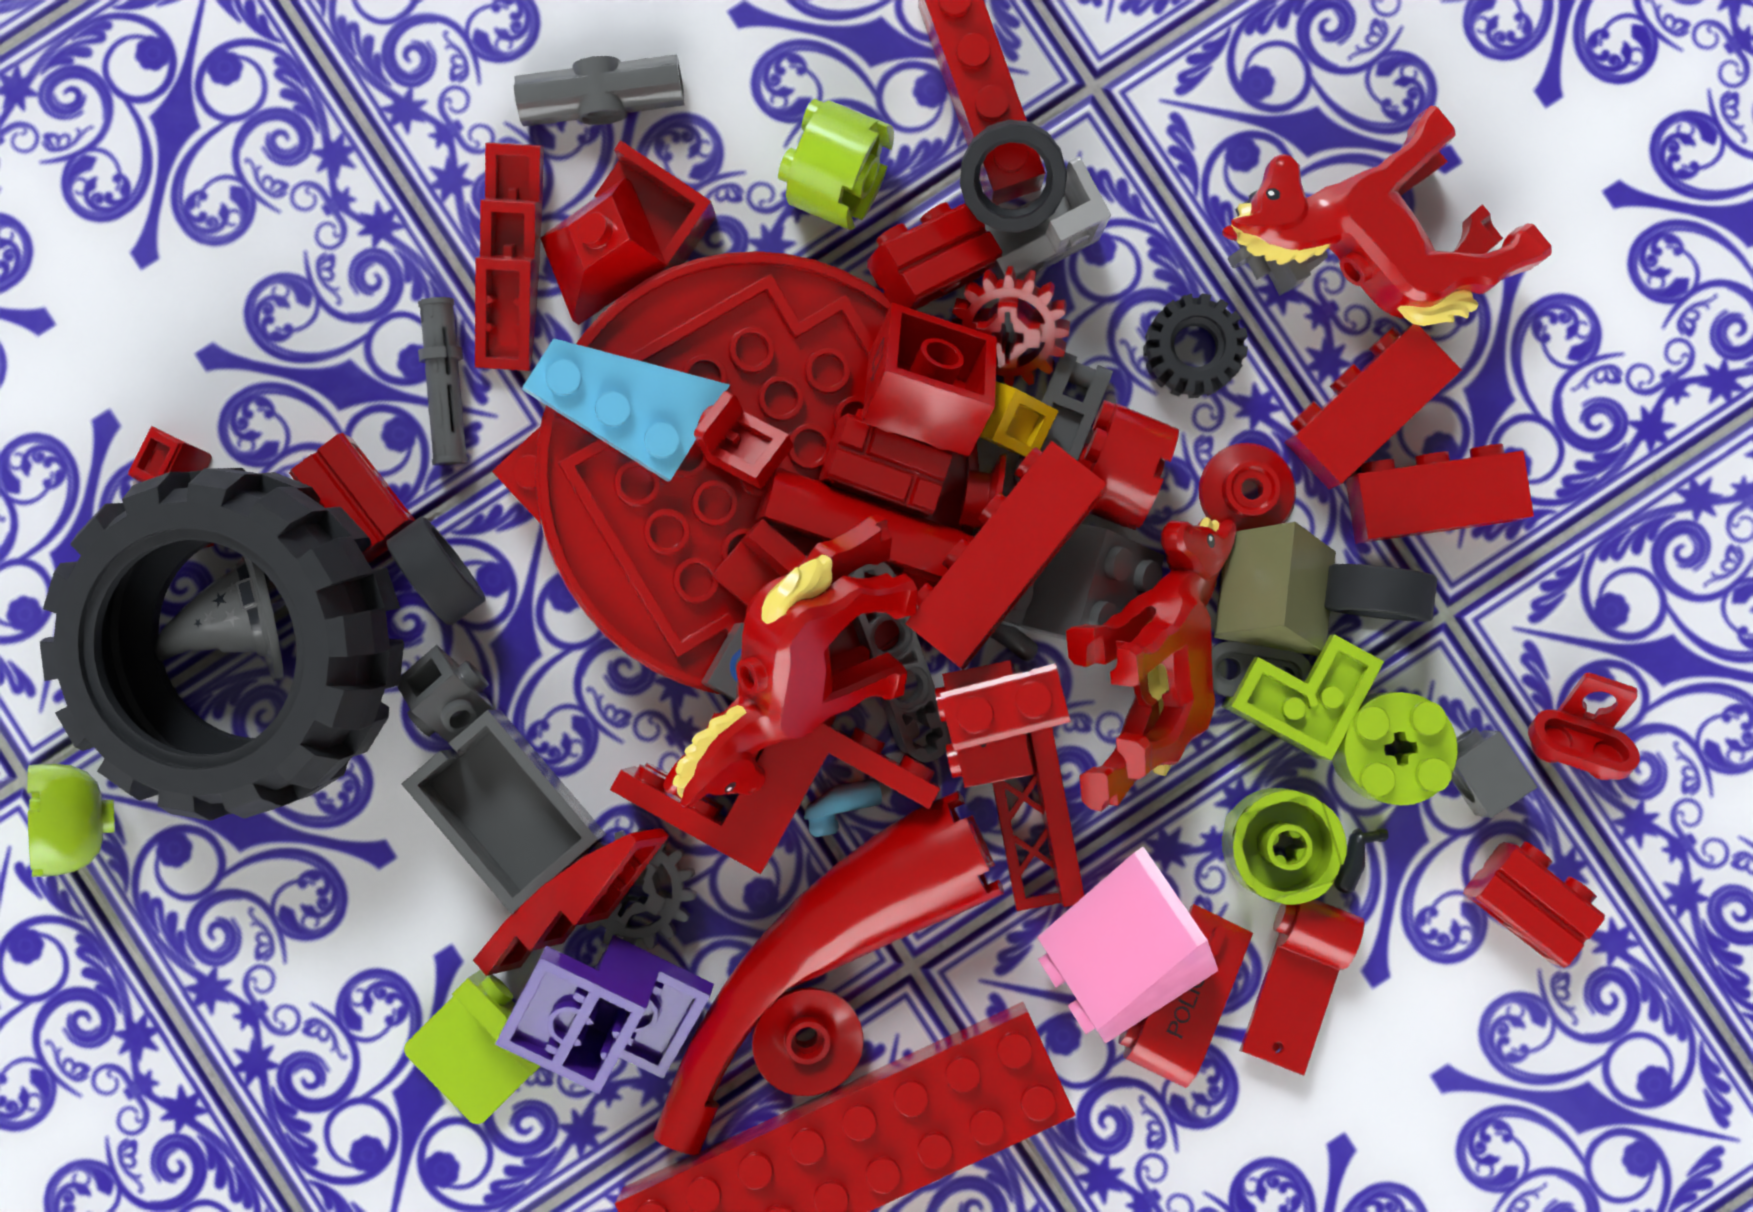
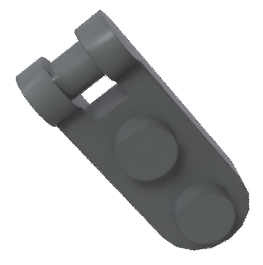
M1065 352L1064 356L1058 359L1042 399L1043 403L1058 410V414L1040 450L1043 452L1049 443L1053 441L1078 461L1113 371L1097 365L1096 369L1076 362L1077 356ZM1067 382L1087 389L1083 402L1063 395ZM1019 456L1013 475L1015 486L1021 480L1015 475V471L1025 457Z

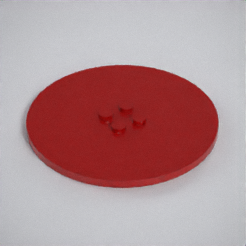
M760 251L724 253L698 258L671 267L646 279L622 295L601 313L576 344L729 384L730 386L727 391L737 396L744 412L789 434L794 446L778 467L819 481V476L839 418L847 413L855 416L857 409H863L869 352L891 304L884 296V293L868 282L842 269L814 259L785 253ZM546 405L541 419L536 446L535 485L537 508L545 541L554 565L567 590L584 614L601 633L629 657L653 672L679 684L709 693L720 694L701 682L733 625L744 623L747 607L713 578V573L751 527L759 522L755 520L766 484L762 489H759L707 461L697 440H695L672 479L667 482ZM977 442L970 456L956 452L952 453L953 456L946 478L942 483V490L935 511L931 516L924 518L973 534L974 527L959 524V514L968 470L979 471ZM772 526L806 557L815 545L820 543ZM891 567L896 576L906 574L910 577L918 591L927 582L933 587L937 585L935 581ZM867 572L863 573L865 578L876 577ZM893 620L882 622L877 627L874 635L875 644L878 649L888 650L892 648L898 641L899 628ZM852 621L829 645L830 656L860 645Z

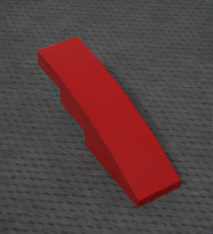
M485 143V199L480 200V256L475 258V368L531 370L540 266L544 145Z
M662 828L629 833L582 857L540 887L510 915L473 959L474 963L486 976L521 968L534 950L563 944L577 925L608 919L669 835Z

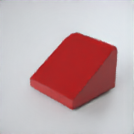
M151 426L130 467L128 475L143 482L169 472L200 471L208 468L212 456L210 453Z

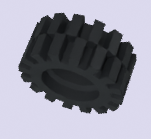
M1202 293L1199 298H1193L1192 294L1183 295L1180 300L1176 302L1172 300L1165 305L1149 326L1145 335L1147 338L1146 343L1143 346V356L1148 358L1146 368L1149 374L1154 372L1158 378L1155 382L1161 388L1166 385L1172 389L1170 394L1178 397L1181 394H1187L1188 398H1199L1204 394L1209 396L1229 383L1243 366L1241 362L1247 356L1248 346H1244V340L1248 337L1246 327L1240 328L1238 322L1242 318L1237 311L1231 314L1226 309L1229 303L1222 299L1216 303L1210 300L1211 295ZM1197 326L1207 330L1212 335L1216 350L1211 362L1204 366L1193 367L1183 363L1178 358L1174 342L1176 335L1182 329Z

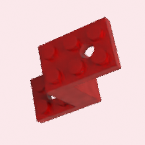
M834 715L800 739L782 741L766 747L757 761V764L765 770L764 785L752 795L739 794L727 817L720 814L724 805L708 795L689 808H683L680 804L681 797L678 795V792L669 794L663 787L668 773L650 763H646L645 766L640 764L638 768L633 766L621 769L610 790L761 874L769 863L829 754L930 809L940 788L931 781L935 773L934 770L904 754L900 763L881 753L885 743L857 727L850 736L832 726L837 717Z

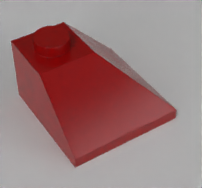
M626 177L540 237L572 321L578 325L666 265L632 182Z

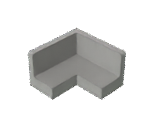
M1080 156L1068 162L1065 195L1055 213L1041 225L1018 233L997 231L985 225L986 231H991L1003 251L1002 257L996 260V264L992 268L998 280L1004 279L1008 266L1014 267L1016 279L1024 280L1030 270L1038 273L1100 240L1111 217V213ZM1034 199V200L1028 202L1027 204H1025V205H1023V206H1021V207H1019V208H1017V209H1020V208L1029 206V205H1030L1031 203H1033L1036 199Z

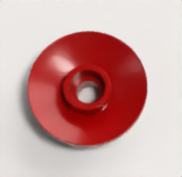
M813 987L799 988L780 995L757 1019L752 1035L753 1057L762 1076L778 1090L796 1096L819 1095L842 1084L858 1065L864 1043L860 1020L851 1005L831 991ZM810 1027L815 1030V1035L808 1041H800L796 1038L797 1032L802 1028Z

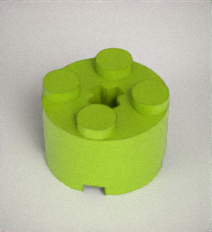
M813 99L808 104L802 119L801 128L804 132L797 149L789 148L784 154L778 171V179L787 183L786 198L789 205L852 230L855 228L852 217L863 220L879 192L888 167L880 163V154L882 147L892 150L894 129L890 124L833 101L822 102Z
M1374 693L1366 695L1332 759V764L1343 782L1357 794L1369 800L1391 805H1412L1429 799L1449 785L1457 761V738L1450 720L1440 705L1412 693ZM1394 740L1400 741V752L1395 753L1394 756L1385 754V744H1391Z
M1267 788L1246 796L1227 814L1222 834V852L1229 871L1243 887L1267 900L1285 905H1295L1312 901L1328 891L1334 883L1333 881L1341 865L1344 864L1347 854V842L1339 818L1323 802L1300 791L1285 788ZM1280 833L1293 838V844L1285 847L1286 857L1273 852V845L1279 842L1278 835Z

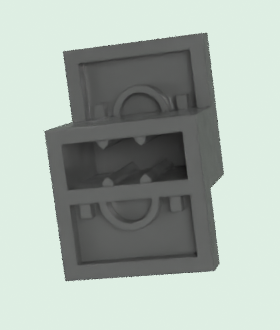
M1081 524L1004 621L1035 633L1067 640L1066 630L1084 624L1103 625L1112 615L1120 613L1132 599L1153 589L1162 579V565L1165 555L1111 530Z

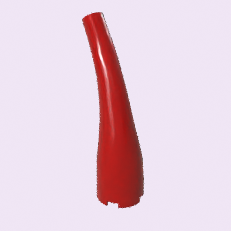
M959 791L933 801L930 809L922 806L871 837L836 863L799 895L762 934L729 976L694 1034L672 1082L654 1131L653 1138L657 1142L681 1153L690 1155L700 1154L719 1107V1104L713 1098L722 1077L737 1050L755 1027L757 1019L780 995L786 993L791 987L801 985L868 953L1004 894L1003 885L1000 880L989 884L985 872L990 871L989 868L995 866V863L974 816L971 815L960 819L955 809L965 804L964 798Z

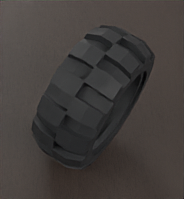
M204 468L200 471L169 472L133 485L122 498L123 503L104 504L70 543L81 556L76 562H65L58 565L53 573L43 606L44 610L56 613L54 636L39 641L44 681L55 679L59 681L67 707L55 712L74 747L82 751L95 748L104 757V761L97 772L137 800L141 801L159 795L157 806L168 813L208 821L227 814H235L245 819L309 797L344 776L348 761L354 756L368 752L389 718V706L382 703L381 700L385 689L400 685L404 641L402 639H389L386 611L399 609L400 605L388 569L372 570L362 553L372 545L367 534L342 507L325 508L320 505V497L313 487L275 472L254 473L247 472L243 468ZM212 543L223 545L244 555L270 578L283 597L294 627L297 652L296 668L289 695L276 718L256 738L241 737L227 733L210 725L196 715L178 695L168 677L163 661L157 658L154 650V643L159 636L161 608L172 580L181 567L195 553Z

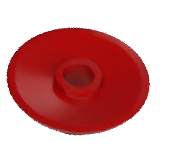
M1239 443L1222 449L1209 460L1200 477L1199 500L1206 517L1210 518L1211 521L1217 520L1219 523L1225 520H1232L1236 524V531L1283 524L1290 517L1295 505L1296 483L1290 467L1278 453L1260 444ZM1244 481H1252L1258 487L1256 499H1248L1243 495L1241 487Z
M1006 453L999 455L991 473L968 470L960 507V525L982 528L985 525L978 518L997 493L1003 492Z

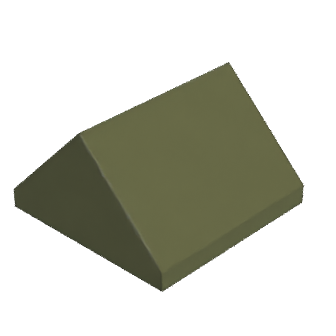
M1297 522L1236 531L1233 547L1222 567L1214 638L1319 656L1328 636L1330 610L1325 609L1324 604L1329 566L1335 564L1336 551Z

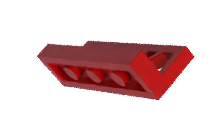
M1050 727L1028 733L1036 773L1032 776L1022 793L1004 780L992 783L1016 911L1059 903L1063 907L1073 906L1085 896L1053 728ZM1036 784L1040 805L1027 797ZM1005 789L1018 797L1010 810ZM1023 802L1042 813L1045 828L1032 847L1013 834L1011 820ZM1046 838L1051 859L1038 851ZM1015 843L1028 851L1020 865ZM1035 856L1053 868L1057 891L1025 897L1021 875Z

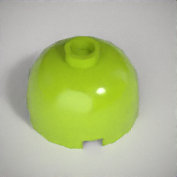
M39 764L28 766L27 793H31L32 799L29 800L28 811L29 856L32 877L58 876L72 873L85 867L100 853L103 833H115L114 799L102 800L98 782L87 771L72 765Z

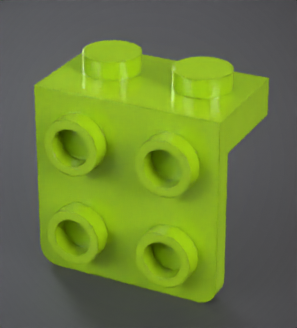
M480 969L468 977L452 993L453 997L404 1046L405 1055L473 1124H481L486 1121L541 1067L495 1045L515 1003L512 1001L513 994L500 979L494 975L486 976Z

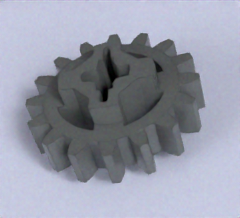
M641 828L637 832L646 831L647 829ZM625 831L616 832L615 840L627 835ZM667 838L646 866L648 870L643 878L645 882L642 890L649 894L648 898L641 896L627 907L625 911V906L629 901L627 898L630 892L629 889L608 919L587 923L585 927L588 931L602 925L606 929L603 938L604 944L608 945L613 935L624 937L623 940L633 945L636 944L637 938H642L648 950L653 949L657 945L656 933L659 931L668 939L673 938L677 932L671 922L672 919L686 922L691 915L686 908L681 906L682 901H691L697 897V891L684 888V881L694 876L695 870L694 868L680 869L678 862L686 853L683 848L674 851L672 854L668 853L665 850L668 843ZM601 840L595 844V848L597 850L608 843ZM662 865L667 870L672 882V896L670 892L662 888L658 871ZM646 911L655 916L657 914L661 916L660 919L648 925H629L634 915Z

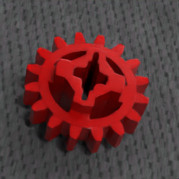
M1008 266L1004 279L998 280L990 269L985 271L982 288L978 284L969 281L964 291L966 299L956 298L952 313L957 318L951 319V322L997 337L996 375L1003 376L1005 385L1011 387L1013 386L1015 376L1022 375L1026 383L1031 385L1034 384L1037 368L1050 374L1054 368L1052 356L1063 357L1065 354L1067 343L1062 338L1069 336L1070 321L1060 318L1066 314L1067 303L1065 300L1052 302L1051 298L1054 295L1055 285L1049 282L1041 288L1035 285V271L1030 270L1024 280L1016 279L1014 267ZM999 298V301L991 308H981L989 301ZM1027 302L1032 304L1036 309H1033ZM1007 312L1010 313V323H1013L1015 332L1013 343L1009 342V332H1006V325L1004 324ZM1028 348H1037L1033 352L1021 356Z

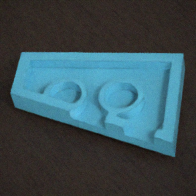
M553 339L523 385L522 390L669 482L696 440L694 431L702 413L709 406L714 405L730 385Z

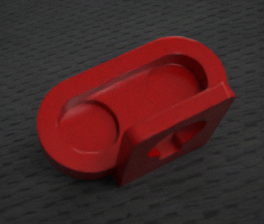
M1590 672L1585 673L1558 710L1549 709L1539 712L1529 725L1528 736L1533 752L1545 762H1560L1587 771L1600 780H1621L1627 778L1638 766L1640 754L1634 742L1624 733L1614 729V727L1637 699V688ZM1593 692H1606L1617 699L1612 706L1599 708L1595 714L1586 712L1587 704L1583 701L1584 697Z

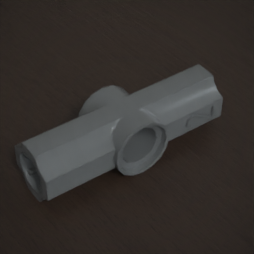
M677 54L623 62L612 56H592L576 61L571 69L514 76L515 102L523 127L578 119L581 123L588 125H604L619 122L627 117V113L685 105L683 81Z

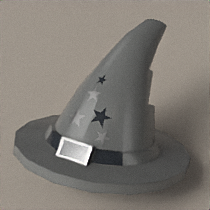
M242 555L243 559L235 564L236 567L205 587L164 626L154 643L157 658L160 661H165L189 650L198 652L217 648L222 652H257V655L265 657L273 682L282 680L284 677L282 657L264 572L255 563Z

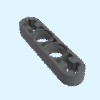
M884 562L878 566L872 564L865 565L848 575L855 578H865L863 573L867 572L874 576L888 573L890 576L896 577L891 567ZM872 612L868 615L861 614L852 623L860 645L870 650V659L888 652L905 667L906 671H912L916 676V690L908 699L902 701L896 698L885 700L879 697L900 751L917 761L931 762L937 760L944 755L946 744L950 743L951 738L947 722H941L935 685L917 634L905 624L910 616L895 620L887 613ZM893 620L899 628L898 641L892 648L880 650L875 644V631L882 622ZM915 711L919 722L932 729V732L926 735L927 745L923 747L913 742V739L920 735L916 719L906 714L902 716L903 713Z

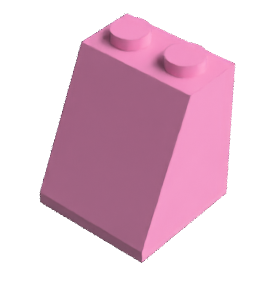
M1144 847L1129 856L1037 937L1047 954L1038 959L1056 988L1065 982L1076 997V1000L1067 1006L1085 1034L1096 1029L1105 1044L1219 971L1207 938Z

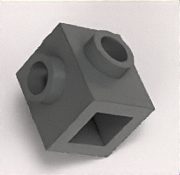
M435 645L400 677V685L397 686L410 708L407 714L412 722L428 737L436 732L448 743L484 712L495 710L483 691L489 684L478 669L467 660L459 665L438 645Z

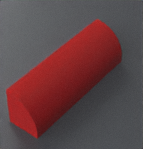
M780 467L776 469L767 481L755 517L757 521L764 519L771 526L818 542H825L848 532L865 518L880 514L887 519V527L892 536L890 560L884 561V563L937 583L949 570L942 563L951 549L963 537L969 542L975 537V535Z

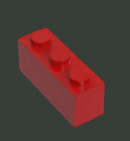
M1412 324L1401 333L1394 326L1390 328L1369 348L1375 357L1362 370L1355 364H1352L1329 386L1336 394L1327 403L1320 407L1313 401L1290 422V425L1296 432L1284 443L1329 490L1342 484L1462 371L1419 325Z
M1492 444L1469 449L1470 458L1450 461L1449 451L1416 456L1415 466L1395 468L1394 459L1363 463L1361 465L1362 473L1346 479L1355 544L1515 522L1534 517L1524 450L1505 453L1503 444Z

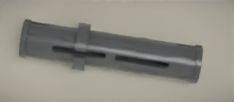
M432 297L418 301L423 348L418 350L419 362L425 363L433 453L432 465L435 466L468 463L458 361L463 359V348L456 344L454 299L449 297Z

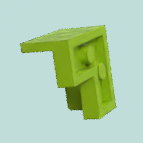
M1335 634L1329 635L1305 682L1259 657H1254L1234 696L1226 697L1221 707L1317 759L1332 760L1384 661Z

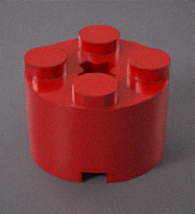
M1104 400L1092 427V431L1095 432L1090 443H1084L1078 458L1081 464L1107 483V492L1090 514L1136 531V527L1140 528L1146 519L1164 479L1160 477L1165 461L1171 462L1179 437V429L1120 404Z

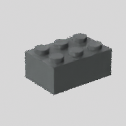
M487 710L449 742L453 749L439 751L401 784L511 914L540 887L574 864L607 835L501 710ZM458 751H466L462 756L457 753Z

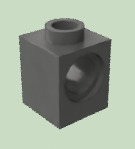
M1475 727L1456 737L1458 753L1451 780L1474 815L1493 818L1538 788L1500 731L1483 730L1479 732Z

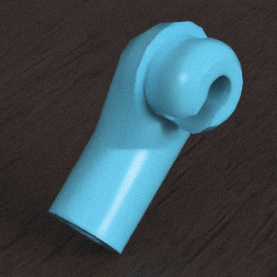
M872 778L836 785L807 805L804 819L809 820V833L813 837L835 834L839 829L835 814L880 805L882 793L879 782Z

